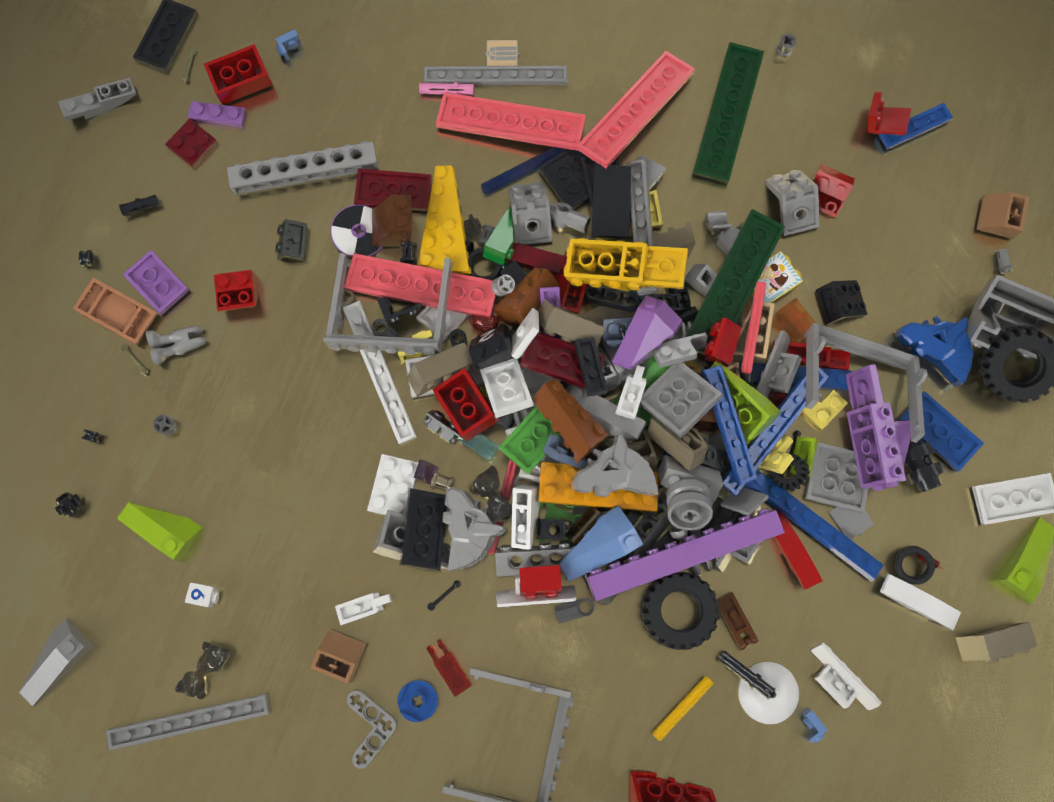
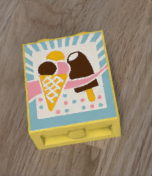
M781 251L769 258L758 280L767 284L764 302L767 303L774 302L793 288H797L803 282L800 272L793 268L789 257ZM755 287L751 293L753 298L755 293Z

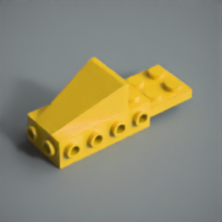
M570 239L566 252L567 264L564 266V276L571 285L582 286V284H590L591 287L596 288L605 285L612 289L628 292L630 290H640V288H646V286L684 289L688 248L648 246L644 242L632 243L621 240Z

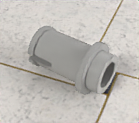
M1000 249L995 252L999 264L997 269L1001 274L1013 271L1014 265L1010 262L1008 249Z

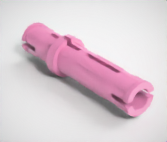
M420 82L419 93L443 95L444 92L474 96V84Z

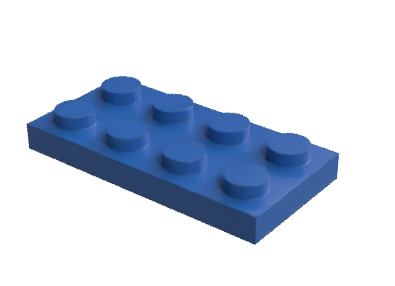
M923 391L922 403L925 435L922 437L924 443L931 442L935 453L958 472L980 449L984 442L928 393ZM909 407L897 419L898 421L910 420Z

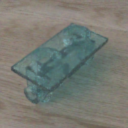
M481 433L468 442L460 435L458 437L461 444L470 449L475 448L474 452L484 457L485 460L493 459L499 447L498 444Z

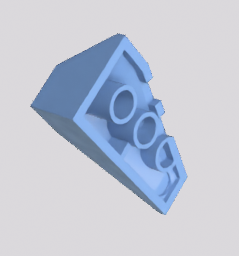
M615 506L602 514L590 531L584 534L583 539L559 563L568 581L621 558L643 545L635 528L619 506Z

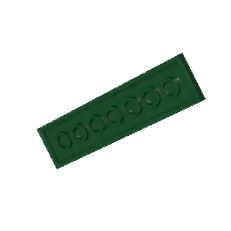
M729 42L693 170L694 175L728 184L764 51Z
M754 209L750 210L685 337L706 332L707 344L712 338L709 334L712 325H715L716 321L727 318L736 324L786 226ZM705 348L696 350L697 352L706 356V354H704Z

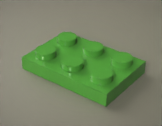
M536 406L498 449L528 475L546 455L543 450L550 434L562 436L560 433L554 432L551 420L545 419Z

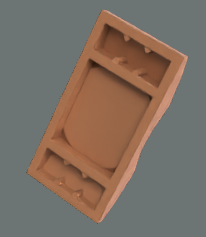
M94 277L73 307V310L136 345L139 344L158 314Z

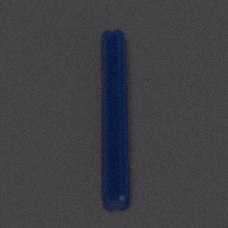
M552 147L482 183V191L487 194L538 168L541 164L561 153L563 149Z

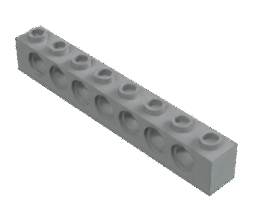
M363 141L356 145L346 144L339 148H325L322 151H307L305 154H290L282 158L272 157L265 161L255 160L248 164H234L231 167H227L230 189L234 195L356 174L358 173V168L378 170L379 166L374 143ZM361 155L359 159H354L355 156ZM343 158L341 162H336L337 159ZM322 161L325 162V163H324L323 165H321V166L318 165V164H319L320 162H322ZM302 165H307L305 168L300 169ZM284 168H289L286 172H282ZM266 171H270L268 175H264ZM252 174L250 178L246 179L247 175Z

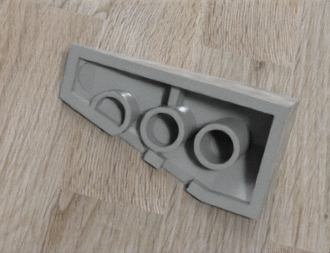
M573 385L569 391V394L575 397L584 410H587L591 417L603 426L610 436L618 437L621 434L626 439L637 440L646 425V421L637 416L633 420L615 414L617 405L599 395L587 396L586 389Z
M387 510L376 537L373 553L400 560L405 523L404 514ZM444 541L441 568L448 570L451 546Z
M65 619L50 634L19 692L32 707L94 647L68 619Z

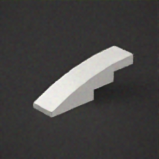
M887 574L880 590L882 594L907 609L914 610L949 630H954L961 612L890 574Z

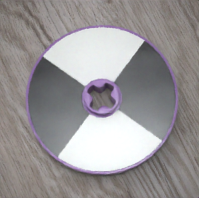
M351 205L342 209L334 217L331 224V238L335 247L341 253L351 258L353 253L372 256L383 247L372 246L373 208L365 205ZM358 228H361L362 231L360 235H356Z

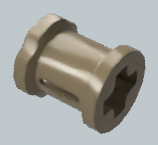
M435 471L430 487H437L447 491L452 487L454 477H447Z

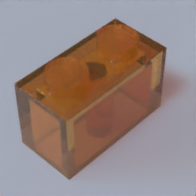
M797 298L779 309L774 315L776 323L785 329L792 342L801 343L805 340L804 334L813 322L816 323Z

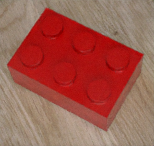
M255 44L204 63L211 84L222 105L273 85Z
M465 368L432 389L458 433L467 442L500 420L495 417L490 403L472 375Z

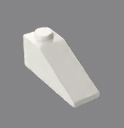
M520 485L513 488L511 547L529 550L532 548L540 502H538L539 486Z

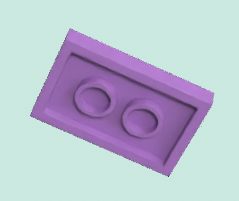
M152 250L122 274L160 315L164 314L190 291Z

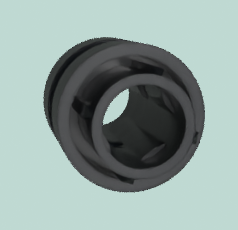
M922 438L917 443L910 439L904 465L907 464L910 470L909 473L905 474L909 485L916 484L919 493L943 485L939 475L944 473L940 462L933 463L930 455L935 453L931 442L924 443Z

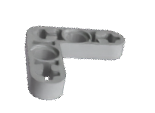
M354 690L347 696L348 706L374 727L352 756L353 765L358 769H363L371 763L397 728V721L363 691ZM359 694L361 696L359 700L363 704L367 700L369 704H367L361 711L359 709L362 707L361 704L356 703L354 705L352 703L354 700L352 698V695L357 696ZM373 706L377 709L378 712L375 718L367 716L368 707ZM382 713L385 715L384 717H382V719L385 722L389 720L392 721V730L389 728L387 730H384L383 727L385 725L381 721H379L378 724L375 723V721L380 718ZM372 736H377L380 739V745L376 748L372 747L369 743ZM367 749L374 752L373 755L370 752L365 757L366 763L362 762L360 764L358 762V754L362 755Z

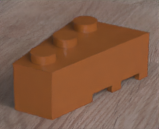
M535 267L493 310L504 323L520 326L532 308L539 311L541 306L540 288L558 287L559 283L548 269Z

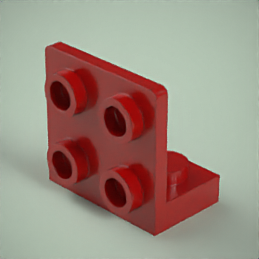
M874 92L868 115V133L906 135L911 108L884 107L885 100H882V92Z

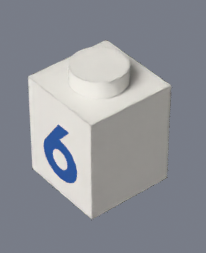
M190 583L185 603L214 607V604H217L219 600V588Z

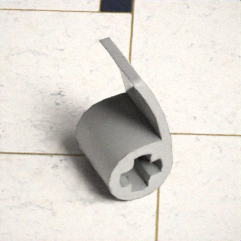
M725 210L706 212L705 222L708 230L732 227V223H727Z

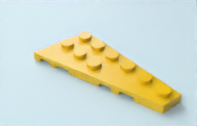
M435 166L418 266L443 271L444 259L450 258L453 264V273L471 274L468 262L469 255L465 243L466 236L463 217L460 211L461 204L457 192L456 172L453 166Z

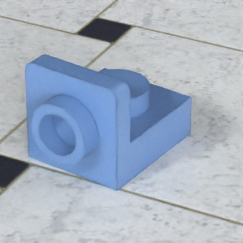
M294 29L275 38L278 43L276 49L280 57L284 56L286 61H289L290 59L286 51L296 49L301 45L296 30Z
M807 708L802 712V715L805 717L803 722L810 730H814L805 738L811 743H817L825 737L824 733L828 730L813 710Z

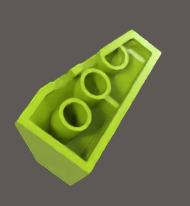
M715 361L710 368L722 366L743 435L748 444L768 428L781 411L768 398L720 362Z
M130 502L127 503L117 517L119 521L171 559L178 561L183 559L203 530L202 526L188 517Z
M1038 517L997 579V581L1029 604L1034 602L1043 587L1054 542V527L1041 517Z

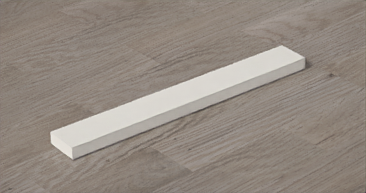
M360 301L342 308L353 335L374 336ZM360 350L398 444L401 445L417 438L382 352L373 353L367 350Z

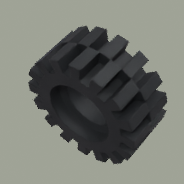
M789 453L794 458L790 465L796 467V475L791 479H786L784 474L773 472L771 477L783 489L795 491L794 488L799 490L801 489V484L803 486L806 484L804 480L809 479L807 474H810V471L807 469L809 467L802 458L796 454Z

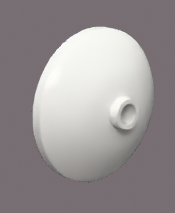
M760 662L748 668L753 673L761 675V679L776 690L774 697L767 699L755 688L751 689L748 686L749 684L741 678L738 686V696L744 711L752 719L764 724H777L789 718L795 711L799 701V688L792 673L782 665L774 662Z

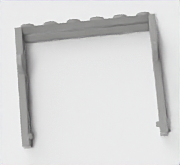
M339 254L326 337L323 339L329 349L335 351L348 349L354 352L367 350L373 353L386 351L392 354L405 352L410 355L424 353L429 356L441 352L443 335L446 330L445 319L453 266L450 258L444 259L434 339L337 334V329L343 327V316L340 311L347 268H350L349 259L346 254Z
M813 322L804 334V337L807 338L806 408L812 409L822 397V394L819 393V353L826 344L907 371L911 441L917 443L925 435L921 384L927 377V370L920 369L919 357Z
M470 668L469 674L474 675V679L479 680V677L528 688L540 693L560 696L537 802H552V800L548 799L550 791L554 792L557 780L553 779L554 771H559L561 759L557 758L558 752L563 750L566 739L562 737L563 729H568L570 717L566 716L568 708L572 709L574 701L571 691ZM445 784L442 789V793L477 802H515L455 787L452 784Z

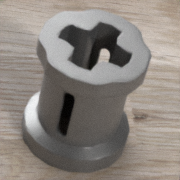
M787 33L781 37V41L777 46L779 56L788 57L791 55L797 41L793 34Z
M483 225L481 237L476 241L478 245L484 247L495 229L493 226Z

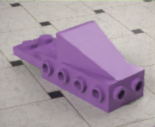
M876 364L868 365L846 374L852 411L846 413L861 488H873L874 491L897 487L899 486L898 482L906 481L904 463L911 439L910 420L894 422L890 402L883 403Z

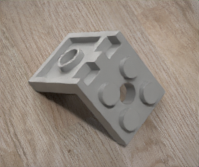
M792 170L787 174H776L771 178L765 179L766 186L780 199L781 224L786 226L782 233L784 236L820 227L818 186L801 170ZM799 210H804L800 217H796V213Z
M533 182L530 185L515 184L512 187H508L515 243L528 245L552 242L550 206L545 183ZM529 222L537 223V226L533 229L527 227Z

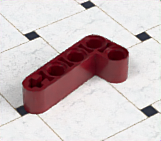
M513 243L512 249H514V254L511 260L507 259L506 261L507 263H512L515 260L521 268L531 271L536 267L548 269L551 274L564 273V266L567 264L566 252L564 255L520 243Z

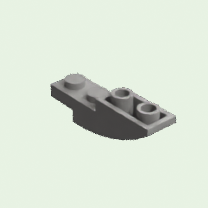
M130 78L93 87L94 92L58 101L66 121L81 116L89 119L122 105L134 97L136 92Z

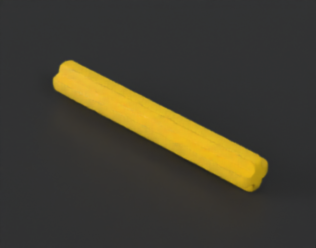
M704 676L653 731V736L661 741L710 689L713 681L709 677Z

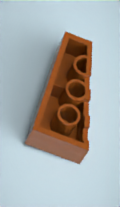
M555 378L546 382L532 398L545 419L551 420L554 432L561 434L565 440L563 444L566 449L573 451L575 454L573 458L576 463L597 449L609 436L603 426L598 424L591 417L590 413L584 410L575 397L570 395Z

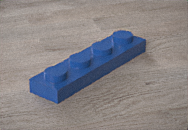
M942 103L910 118L906 135L879 134V137L888 150L950 122L953 117L945 103Z

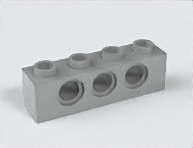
M568 541L560 542L559 545L540 543L539 546H532L530 550L513 548L511 545H502L495 552L497 577L520 575L519 568L559 565L575 544H571ZM557 553L561 556V559L554 561L551 555ZM537 554L541 557V561L534 562L531 556ZM515 555L519 556L522 561L519 563H515L512 561L511 557Z

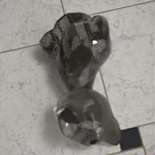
M490 466L485 472L479 474L475 481L469 484L468 488L470 492L478 494L480 497H488L487 504L491 511L492 520L494 522H503L512 516V505L498 491L500 487L498 471L494 466Z
M205 641L202 644L204 652L198 660L196 671L186 672L182 680L175 687L176 692L184 693L186 696L196 697L200 700L204 699L208 694L209 683L206 675L220 671L231 656L229 650Z

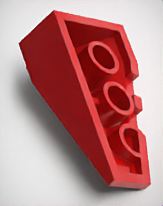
M653 772L630 773L629 802L717 801L713 790L691 783L687 785L675 782L676 779L669 777L667 780L657 777V774Z

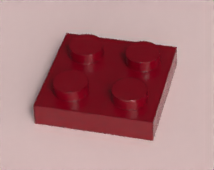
M189 118L165 145L194 169L217 145L218 141Z

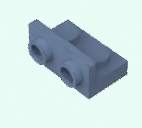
M633 317L601 319V325L605 327L601 342L607 344L608 347H619L623 340L622 334L618 330L619 326H626V334Z
M550 434L543 450L545 454L556 461L584 469L588 463L584 459L576 463L573 458L575 454L571 449H566L563 444L565 441L563 437Z

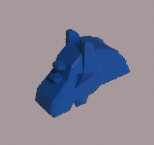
M938 316L932 318L934 321L933 325H930L928 320H925L922 323L911 322L896 330L895 337L903 347H913L909 352L910 354L919 358L922 357L924 360L936 364L938 369L954 387L965 382L971 369L973 357L971 343L965 332L968 327V318L965 317L961 321L953 323L941 322Z

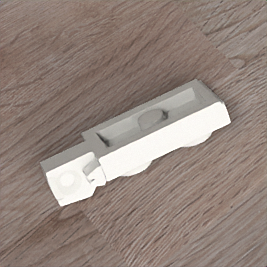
M637 365L635 374L627 376L615 414L635 420L646 385V379L642 378L645 367Z
M371 593L335 606L340 625H344L379 613V611L384 610V604L393 601L390 594L380 597L379 593Z

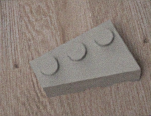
M668 455L664 456L657 470L660 484L667 489L675 482L683 479H695L703 482L710 490L712 504L723 486L719 470L698 465L689 471L675 458Z

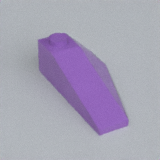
M645 296L637 308L612 361L613 364L631 370L644 360L650 351L654 348L658 349L664 340L672 338L682 324V319L665 301Z

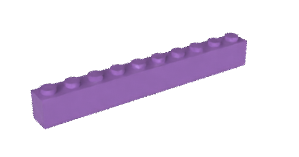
M769 508L757 511V516L751 517L746 515L739 518L740 522L733 524L732 521L721 524V528L714 531V528L702 531L703 535L695 537V534L683 538L684 542L679 544L673 541L665 544V549L659 551L658 548L646 551L647 555L639 557V554L627 558L628 562L621 564L618 561L609 564V569L604 571L601 568L590 571V576H587L586 579L593 599L598 601L783 534L784 530L777 511H769Z

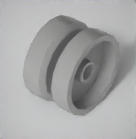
M683 479L675 482L668 488L666 492L668 520L673 526L683 530H696L710 522L713 510L710 490L706 484L695 479Z

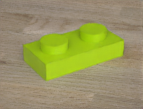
M797 436L794 455H798L808 465L809 468L807 469L810 471V474H807V476L811 478L818 440L816 438ZM791 465L790 474L795 476L797 469L794 465Z

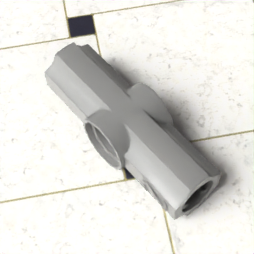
M549 201L550 218L555 226L560 228L568 226L583 233L587 231L591 222L589 216L573 211L569 204H555Z

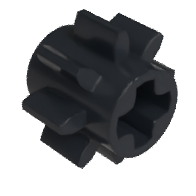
M66 492L56 499L55 510L59 515L73 516L80 510L81 499L77 494L72 495V493Z

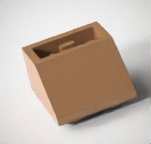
M1012 192L984 195L976 230L1011 239L1015 238L1023 231L1029 197Z
M329 629L316 652L310 669L344 683H351L367 644Z

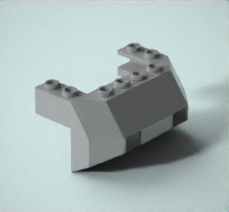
M994 276L986 283L970 315L966 329L971 341L970 343L978 348L983 346L989 349L991 345L988 339L990 337L994 339L1000 330L1005 332L1007 331L1006 328L1011 326L1015 328L1018 326L1032 327L1054 340V329L1045 325L1046 322L1054 324V298L1002 276ZM1005 304L1011 306L1009 310L1003 307ZM1031 348L1016 349L1026 358L1033 357L1037 359L1036 352Z

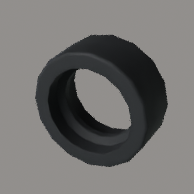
M484 247L477 248L470 253L468 262L471 274H468V276L494 280L500 276L502 265L494 262L495 270L492 274L479 276L475 273L473 264L477 258L484 255Z
M906 546L896 553L894 569L903 581L919 585L927 582L933 576L935 562L927 550L918 546ZM911 553L921 555L926 561L925 571L916 577L907 575L902 568L903 559Z

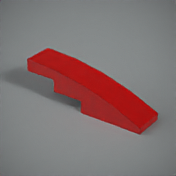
M773 341L772 350L774 348L775 341ZM790 342L786 353L800 356L802 359L799 365L806 366V343ZM824 347L819 353V368L849 370L850 352Z
M777 512L784 533L773 537L780 553L784 555L791 571L795 572L803 590L823 582L785 515Z

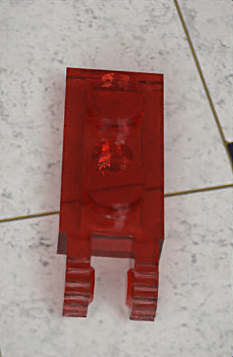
M440 638L437 640V644L445 654L444 656L438 658L431 646H428L426 649L432 657L435 667L452 694L456 697L471 687L472 684L451 651L447 649Z

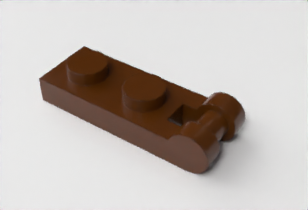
M733 592L716 599L720 605L718 610L739 650L743 651L747 649L746 646L758 643L759 640ZM746 631L748 637L742 639L740 634Z

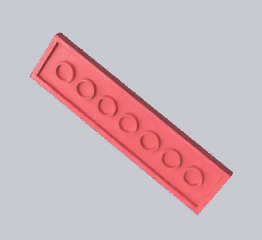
M665 51L577 145V150L607 169L694 74L695 68Z
M444 92L436 120V127L578 151L577 145L582 139L586 115Z
M353 253L344 289L377 297L384 296V298L412 304L420 303L422 306L438 309L443 271ZM452 272L447 311L491 319L496 295L491 289L493 280Z

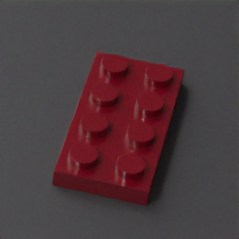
M358 168L354 205L376 207L390 195H411V210L427 212L432 176L431 174Z
M538 332L525 349L520 366L585 389L574 344ZM598 353L603 368L606 355Z

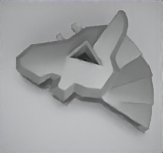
M621 434L614 438L612 447L604 451L595 449L592 453L596 455L597 459L592 461L589 458L586 461L589 466L575 473L570 483L574 491L588 494L595 488V496L604 498L609 496L610 492L620 489L648 496L658 495L656 479L649 466L650 464L640 454L627 447V442Z
M451 487L446 491L445 506L450 508V512H444L442 521L449 525L448 530L452 538L447 571L454 572L470 568L482 561L489 550H491L495 538L502 536L507 531V527L496 525L491 515L488 514L490 506L485 505L483 509H479L480 501H474L469 492L455 487Z

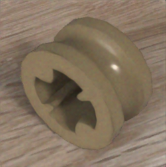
M344 289L343 298L345 294H348L351 298H348L347 302L342 299L341 306L345 307L355 302V296L351 290Z

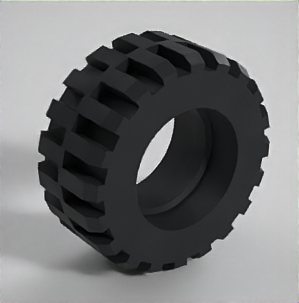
M1013 326L1007 327V331L1003 332L1000 330L994 339L990 337L988 340L991 346L989 349L982 347L981 352L983 356L978 358V363L981 364L978 368L979 373L982 375V380L988 388L1002 399L1006 398L1014 403L1017 400L1021 403H1028L1030 398L1036 401L1040 399L1039 395L1043 394L1046 396L1050 393L1048 389L1051 386L1054 387V340L1037 329L1027 328L1026 326H1018L1017 328ZM1028 347L1033 349L1037 355V364L1033 372L1021 380L1007 379L1003 374V363L1006 357L1019 348Z
M676 572L654 580L646 589V593L641 601L642 607H640L643 618L642 622L648 634L659 644L672 649L689 650L693 647H699L705 640L708 641L711 638V633L717 628L716 622L720 619V614H718L720 605L716 601L715 596L717 595L715 591L711 590L710 585L706 581L701 580V577L692 575L689 572ZM676 591L691 595L698 606V616L695 623L684 630H676L668 626L661 614V606L664 599Z

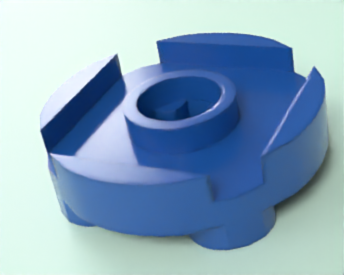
M411 681L403 686L398 694L397 703L400 713L411 722L425 721L437 709V691L426 681ZM418 695H420L422 697L421 700L423 701V705L419 704L416 707L414 706L415 702L412 699L413 697L417 698Z

